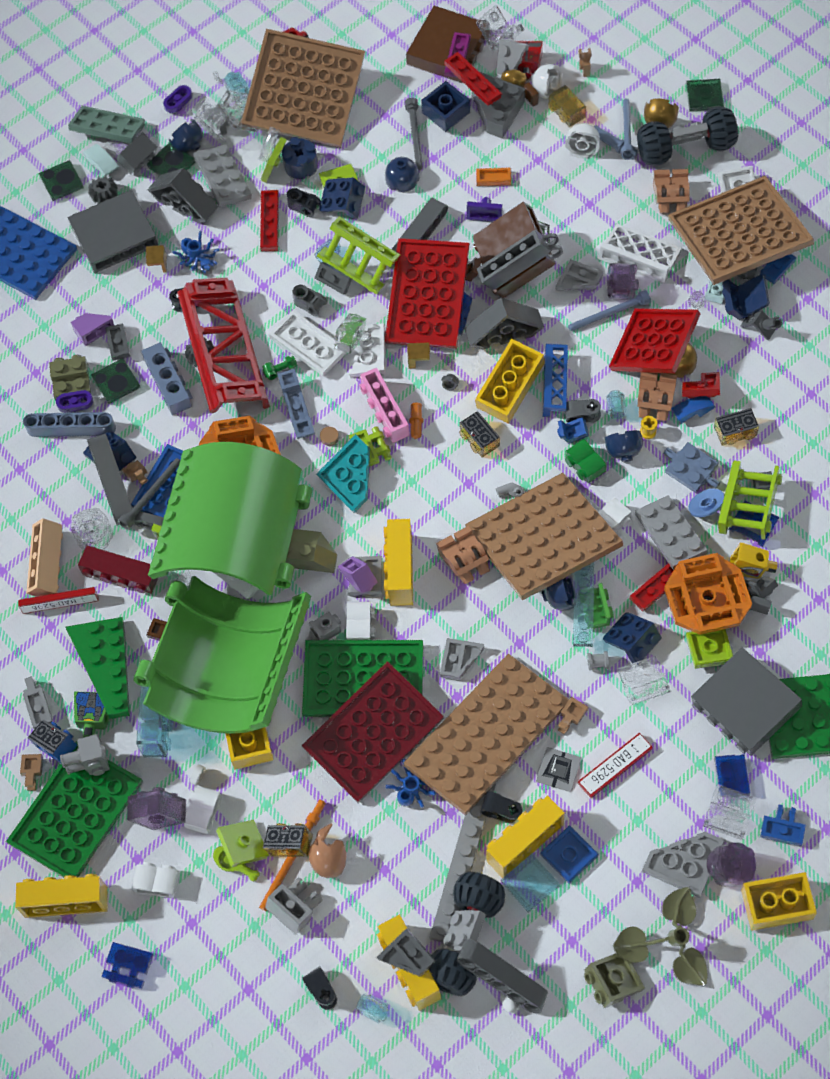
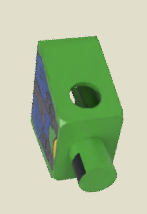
M74 691V720L78 728L84 729L83 737L95 735L96 729H106L110 718L98 693Z

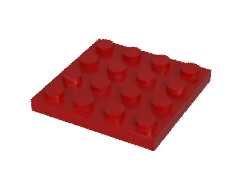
M635 308L609 364L611 371L675 374L701 315L699 310Z

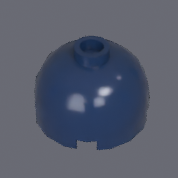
M190 119L192 122L190 124H187V122L183 123L173 132L172 136L174 138L172 140L169 138V143L177 151L182 153L196 152L201 147L200 143L203 139V132L195 119Z
M407 157L392 159L385 169L387 186L392 190H398V192H408L414 189L419 181V171L415 162Z
M631 430L625 431L624 434L614 433L606 436L605 446L607 452L615 459H621L622 462L632 461L633 456L638 455L643 446L641 431Z
M565 577L542 591L544 601H548L550 606L556 610H569L576 607V604H573L572 599H576V595L570 578L566 579Z

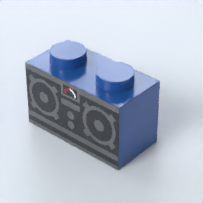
M42 720L28 736V739L36 748L60 763V755L71 753L77 746L72 740L74 736L65 729L61 731V728L53 721L48 723Z

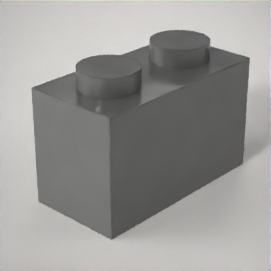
M142 132L119 154L116 160L130 174L135 170L139 172L145 166L143 163L146 160L150 161L154 158L157 146Z

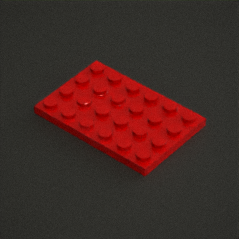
M398 238L396 252L400 256L394 266L385 334L386 344L429 343V347L457 349L470 249L469 243Z

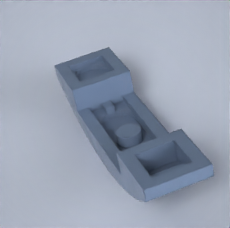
M295 369L277 373L297 439L314 435L313 425Z

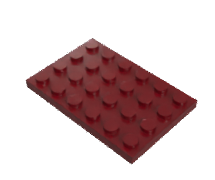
M387 661L301 746L359 803L444 719V716Z

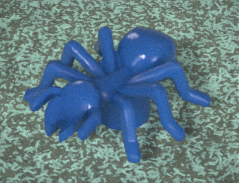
M199 231L198 241L191 238H184L181 241V249L185 256L177 251H172V254L178 255L182 260L190 258L187 263L185 261L179 263L180 265L184 264L186 267L190 266L195 260L194 266L190 269L191 271H196L198 261L201 262L200 270L206 274L205 270H210L209 265L214 267V264L217 265L218 263L205 257L214 258L216 252H219L220 249L213 250L212 254H203L210 251L214 239L212 238L208 242L207 248L202 250V231Z
M405 768V772L408 775L406 778H402L397 771L392 769L391 772L399 781L403 782V785L399 787L386 785V789L399 791L397 800L401 806H410L416 797L417 803L421 808H424L419 791L426 796H435L436 793L434 791H426L419 786L426 784L417 776H412L407 768Z

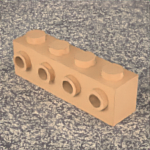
M42 518L32 526L26 594L37 597L55 594L58 591L60 548L63 538L62 525Z

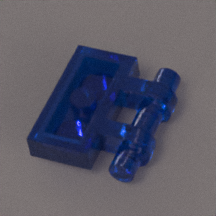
M113 942L106 963L113 965L111 971L104 969L102 978L108 979L111 983L116 984L119 982L126 984L127 987L132 989L134 987L142 989L144 980L137 979L138 974L147 975L154 954ZM120 969L131 970L130 975L120 974Z

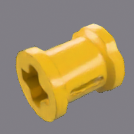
M645 416L641 420L640 431L644 439H652L656 435L658 422L653 416Z

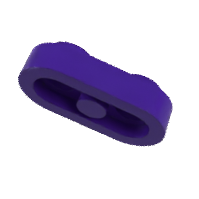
M181 85L169 94L163 101L165 111L176 113L192 99L191 88L187 85Z
M86 390L64 393L56 399V406L63 413L86 410L93 405V397Z

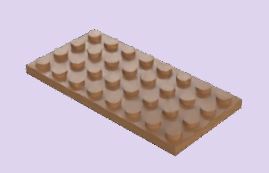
M507 654L404 761L403 765L466 816L486 792L492 788L556 719L569 699L510 654Z

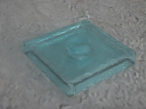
M533 854L528 856L501 879V883L528 913L560 886L557 880Z

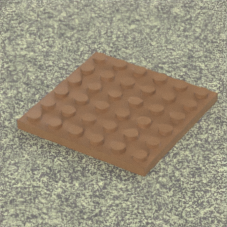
M266 29L241 125L341 148L365 51Z
M766 176L668 215L670 223L713 285L814 244L813 237Z
M563 472L522 494L521 497H515L465 524V527H470L475 538L483 546L488 558L522 601L623 546L621 538Z

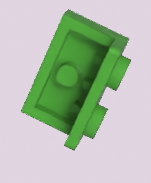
M599 583L598 588L579 591L578 595L587 630L610 626L611 618L614 616L612 607H608L607 600H609L608 590L603 588V584Z

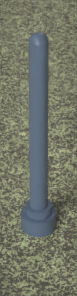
M625 98L623 100L624 146L621 148V156L625 160H631L635 157V147L631 144L630 101Z
M647 290L638 292L636 298L571 323L568 329L570 331L576 330L638 304L643 306L650 304L649 293Z

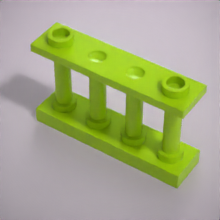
M339 216L330 227V230L335 232V235L329 247H324L317 254V257L366 287L370 292L378 294L385 285L379 281L387 266L391 267L398 260L400 254ZM341 237L350 242L344 257L334 252ZM356 247L365 251L359 267L349 262ZM372 256L380 261L374 276L365 272Z
M733 460L718 520L719 534H727L728 527H746L761 529V539L765 540L767 532L770 533L772 521H770L777 486L782 483V474H779V466L775 465L773 475L747 472L741 469V461ZM749 479L771 482L770 490L741 487L739 481ZM740 494L767 498L766 506L739 503L735 498ZM741 510L764 513L762 522L733 518L731 514L732 511Z

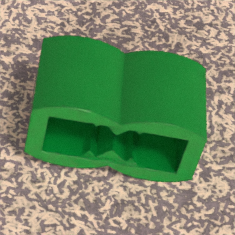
M586 440L579 441L565 451V462L569 467L577 470V476L582 481L585 480L587 483H590L606 472V463Z

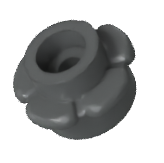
M454 374L444 375L441 379L443 388L449 391L455 390L459 384V379Z

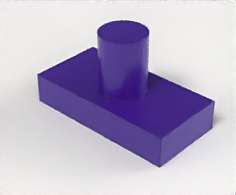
M488 197L482 198L481 202L467 201L466 220L494 222L502 216L503 204L492 203Z

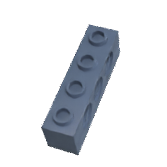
M159 342L141 350L143 359L171 415L173 416L191 408L190 400L193 397L189 389L185 390V381L182 375L178 376V368L175 361H170L171 354L168 348H164L162 343Z

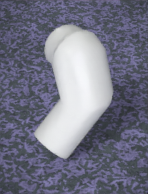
M501 994L500 1000L504 1010L511 1014L517 1013L519 1005L504 994Z

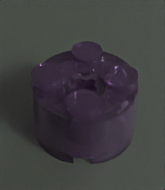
M610 263L607 274H610L609 280H607L608 298L613 300H631L635 298V290H638L639 281L635 279L637 264Z
M739 842L720 845L708 855L707 871L719 886L732 887L742 885L754 878L756 871L755 853L753 849Z

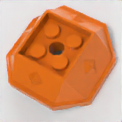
M251 416L213 421L209 430L199 442V445L213 442L244 443L280 454L272 430L256 422Z
M718 553L679 561L664 588L675 625L700 635L739 626L752 607V601L741 569L725 560ZM709 596L712 600H705L703 597Z

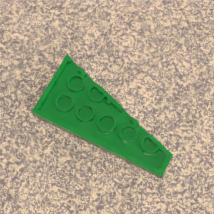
M123 617L66 626V631L109 718L115 719L130 716Z

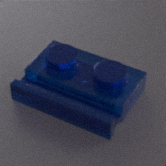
M745 754L715 756L714 762L720 798L737 797L740 795L749 796L750 787Z

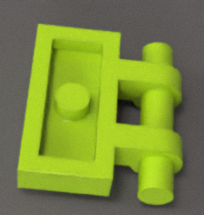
M378 426L372 428L373 433L368 435L366 429L349 435L350 440L356 434L370 448L369 467L380 463L378 457L380 455L384 457L385 461L392 458L391 450L384 441L385 436ZM377 442L379 447L374 448L372 443Z

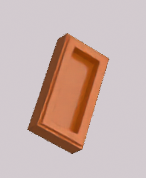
M476 168V186L511 185V168Z

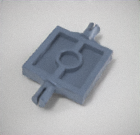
M689 442L677 453L669 447L665 449L663 454L672 459L669 466L665 469L666 474L695 493L706 483L715 489L718 488L721 482L713 478L712 473L718 467L719 462Z

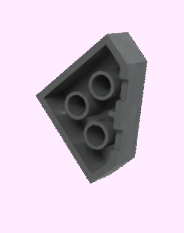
M480 72L501 92V98L487 106L472 92L473 101L477 106L487 133L503 139L525 102V88Z
M183 168L159 175L147 189L159 203L173 206V210L183 216L185 214L192 216V220L196 223L206 222L218 208L215 200L207 195L203 187L195 182L191 174Z
M500 298L488 309L484 310L476 319L472 320L464 329L470 346L484 350L490 348L491 344L500 342V345L509 343L511 339L514 340V338L524 336L527 339L533 337L544 328V324L538 309Z

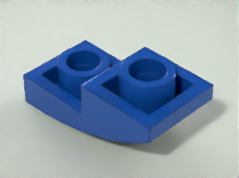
M697 396L696 398L682 401L671 409L682 424L696 414L702 417L716 407L709 397Z

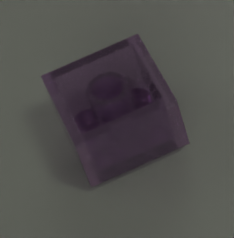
M160 787L153 788L149 792H137L136 795L128 796L127 821L151 830L183 824L186 822V799L179 797L177 793H169Z

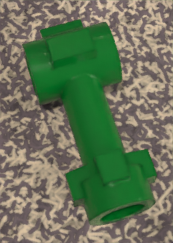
M294 356L285 357L286 361L273 366L272 362L265 363L262 366L265 378L274 380L278 377L277 372L287 368L290 370L295 369L297 362Z

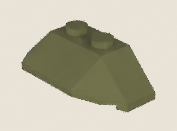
M293 529L286 563L291 564L294 569L334 573L337 553L324 535L318 531Z

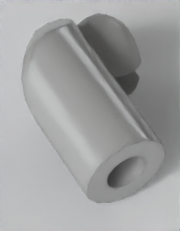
M511 482L496 488V493L498 497L506 494L521 497L524 494V489Z

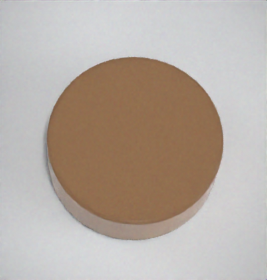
M334 427L323 428L320 432L321 442L326 446L335 445L339 440L338 431Z

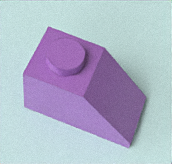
M85 313L71 321V325L84 346H87L105 335V327L114 326L112 317L108 315Z
M354 556L338 566V569L350 584L361 593L372 590L374 585L378 583L367 563Z

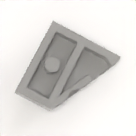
M447 638L440 677L460 680L482 653L484 644Z

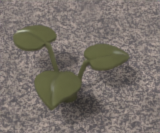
M689 887L673 891L662 903L663 917L667 920H673L672 925L676 928L671 930L667 937L646 942L645 933L640 928L633 926L623 929L613 943V949L616 954L623 960L631 963L644 961L649 955L647 948L649 945L668 941L674 947L680 946V956L675 958L673 962V972L676 978L685 984L700 986L707 984V967L702 954L695 948H687L683 953L690 935L688 930L682 926L689 925L696 917V906Z

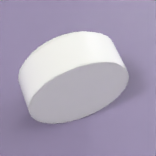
M198 764L189 782L198 785L205 774V767Z

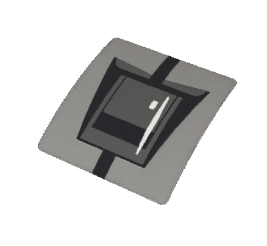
M547 747L536 782L571 792L581 757Z

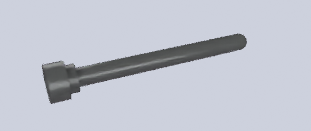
M408 98L404 102L405 109L410 116L415 164L418 170H421L423 165L416 117L419 105L416 98Z
M175 459L129 513L122 514L117 520L124 529H131L138 513L179 467L180 459Z

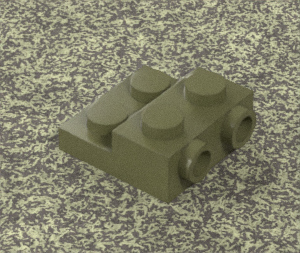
M73 355L71 359L55 358L53 362H49L55 400L64 393L81 390L91 393L89 369L85 356Z
M616 953L594 961L584 969L585 981L589 985L592 984L595 990V1000L598 1004L602 1003L604 1008L617 1004L624 998L645 989L633 964L623 960Z

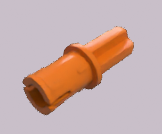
M412 403L409 423L411 424V437L417 439L422 436V424L424 422L422 418V404Z

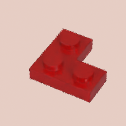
M720 372L701 373V381L682 382V397L696 398L697 396L715 397L720 395Z

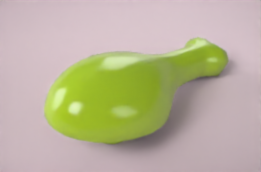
M219 846L214 850L213 859L220 869L227 872H241L247 875L253 882L259 877L260 873L257 870H252L245 864L231 867L223 846Z

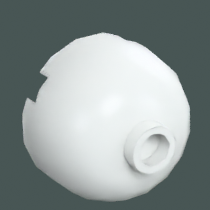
M545 64L539 67L533 74L531 83L539 93V97L551 100L557 97L554 94L557 90H561L563 74L558 69L560 66Z
M580 123L568 131L565 147L572 156L588 158L589 155L593 154L594 156L599 150L600 135L592 125Z

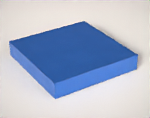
M570 825L540 852V855L568 884L599 856Z

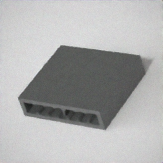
M132 190L67 217L71 229L94 274L146 252L147 246H159L156 235Z
M743 647L691 696L693 708L698 713L703 712L712 726L715 727L717 725L722 730L721 733L725 738L735 741L737 743L736 747L743 754L747 752L750 756L802 707V699Z

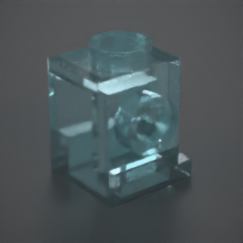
M230 72L224 78L225 87L233 100L249 94L247 83L240 72Z

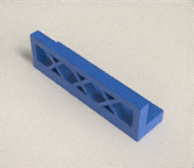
M546 344L542 417H550L551 411L566 412L568 345ZM553 350L564 351V355L558 359L553 354ZM557 364L563 369L560 374H556L552 370ZM557 380L563 385L558 391L552 386ZM557 396L562 400V405H551L552 400Z

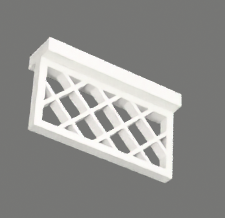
M616 223L607 240L600 246L599 259L665 284L668 274L682 248ZM620 231L625 233V236L618 237L616 233ZM639 238L642 241L634 243L633 239ZM628 240L630 244L623 246L621 241ZM617 242L619 247H615L610 244ZM655 244L658 248L651 249L649 245ZM645 246L646 250L639 252L637 247ZM633 249L635 253L626 250ZM671 250L675 254L667 255L665 251ZM661 252L663 257L656 258L654 253ZM650 255L651 259L642 256ZM666 261L668 266L661 264L659 262Z

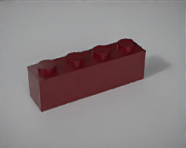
M86 545L78 563L81 573L86 577L92 578L93 576L105 583H117L122 588H134L139 593L147 592L152 594L158 578L152 579L148 576L149 563Z

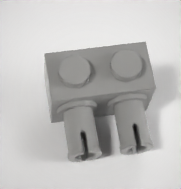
M97 734L77 739L78 751L60 755L62 766L66 768L67 774L85 769L90 775L97 776L110 770L105 747Z
M297 878L288 888L281 884L268 897L265 906L269 912L295 935L310 922L313 909L322 902L320 895L315 897L317 895L315 891L303 902L297 897L307 888L305 881L300 883L302 881L301 878Z

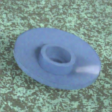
M719 489L704 490L692 498L688 510L695 517L712 515L722 507L725 495Z

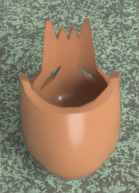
M332 823L317 832V838L309 849L311 867L315 873L325 878L338 877L342 874L346 865V850L343 841L335 840L332 844L324 842L333 825Z

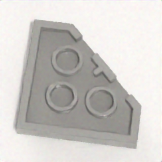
M702 832L689 839H683L664 848L652 850L648 855L642 872L679 889L689 887L691 894L700 898L724 840L710 833Z

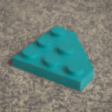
M356 434L316 473L353 513L368 500L370 448Z

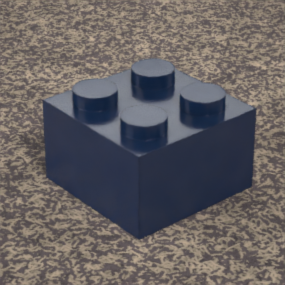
M447 81L443 82L421 100L422 113L445 132L470 113V99Z

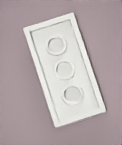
M294 310L269 333V337L323 377L347 353L345 350L338 349V342Z

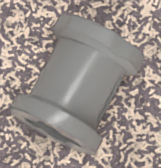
M604 651L601 654L587 653L589 670L599 667L609 669L608 652Z

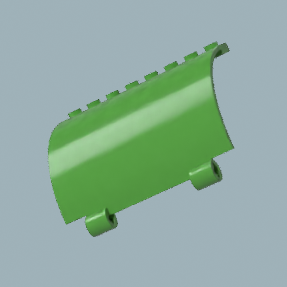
M213 442L184 450L181 455L170 499L168 500L167 510L159 532L148 576L156 579L168 575V572L203 570L238 578L257 587L269 596L273 593L274 585L283 589L289 588L293 578L294 567L286 563L294 524L298 509L305 510L309 508L313 491L308 485L298 484L302 469L280 454L244 443Z
M192 576L188 587L181 581H172L166 594L165 602L173 606L154 657L152 661L141 660L133 678L137 685L149 687L143 704L174 722L208 732L244 733L267 727L271 722V716L277 704V698L282 689V683L288 671V665L293 656V650L298 641V635L304 623V617L312 596L304 592L293 596L290 601L263 603L244 600L223 593L207 585L196 576Z

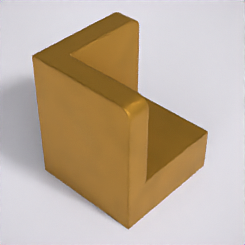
M164 245L147 246V266L161 265L163 272H167V255Z
M429 343L407 344L409 369L416 368V361L430 359Z

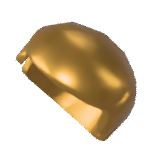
M508 70L502 72L501 80L517 86L524 87V84H526V74L518 70Z

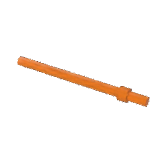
M320 799L312 813H309L305 819L307 822L304 827L300 849L313 826H316L320 820L319 815L326 805ZM292 848L259 906L261 910L267 911L265 906L268 897L282 884L300 849Z

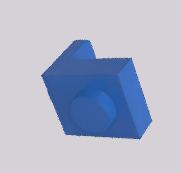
M583 417L566 424L562 420L558 421V435L568 444L589 436L586 420Z

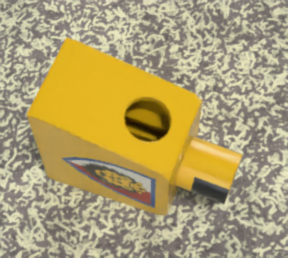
M741 542L730 557V562L739 567L743 577L760 579L765 571L775 573L778 566L777 562L768 560V550Z

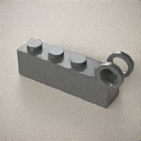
M536 230L532 231L477 268L482 284L495 290L545 256L547 259L558 258L562 255L563 249L560 245H555L559 241L557 234L550 233L544 236ZM549 238H555L550 243L546 242V240ZM552 250H559L557 253L549 255Z

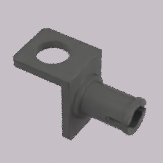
M761 310L746 317L741 327L754 326L766 340H769L774 331L782 326V320L779 319L780 317L769 318Z

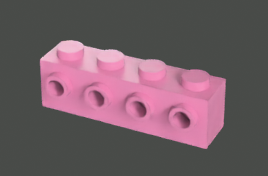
M374 368L360 374V390L363 395H367L369 407L371 409L374 408L376 411L375 417L379 424H383V432L386 438L390 437L392 443H395L410 436L409 425L378 369Z

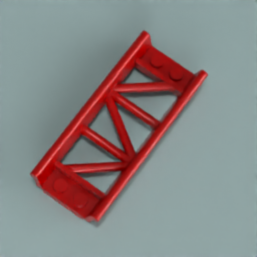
M227 277L193 279L192 282H186L184 288L179 290L177 294L210 413H216L223 403L261 400L263 409L269 408L270 404L233 280H228ZM233 304L237 319L212 305ZM195 306H199L232 325L200 326ZM233 333L211 351H207L203 334ZM241 336L243 337L247 351L246 355L215 357ZM250 362L255 380L246 381L216 364ZM213 371L232 382L216 383Z

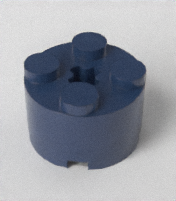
M293 137L282 150L283 165L290 177L304 179L303 177L308 175L310 177L317 171L318 159L314 143L306 139Z

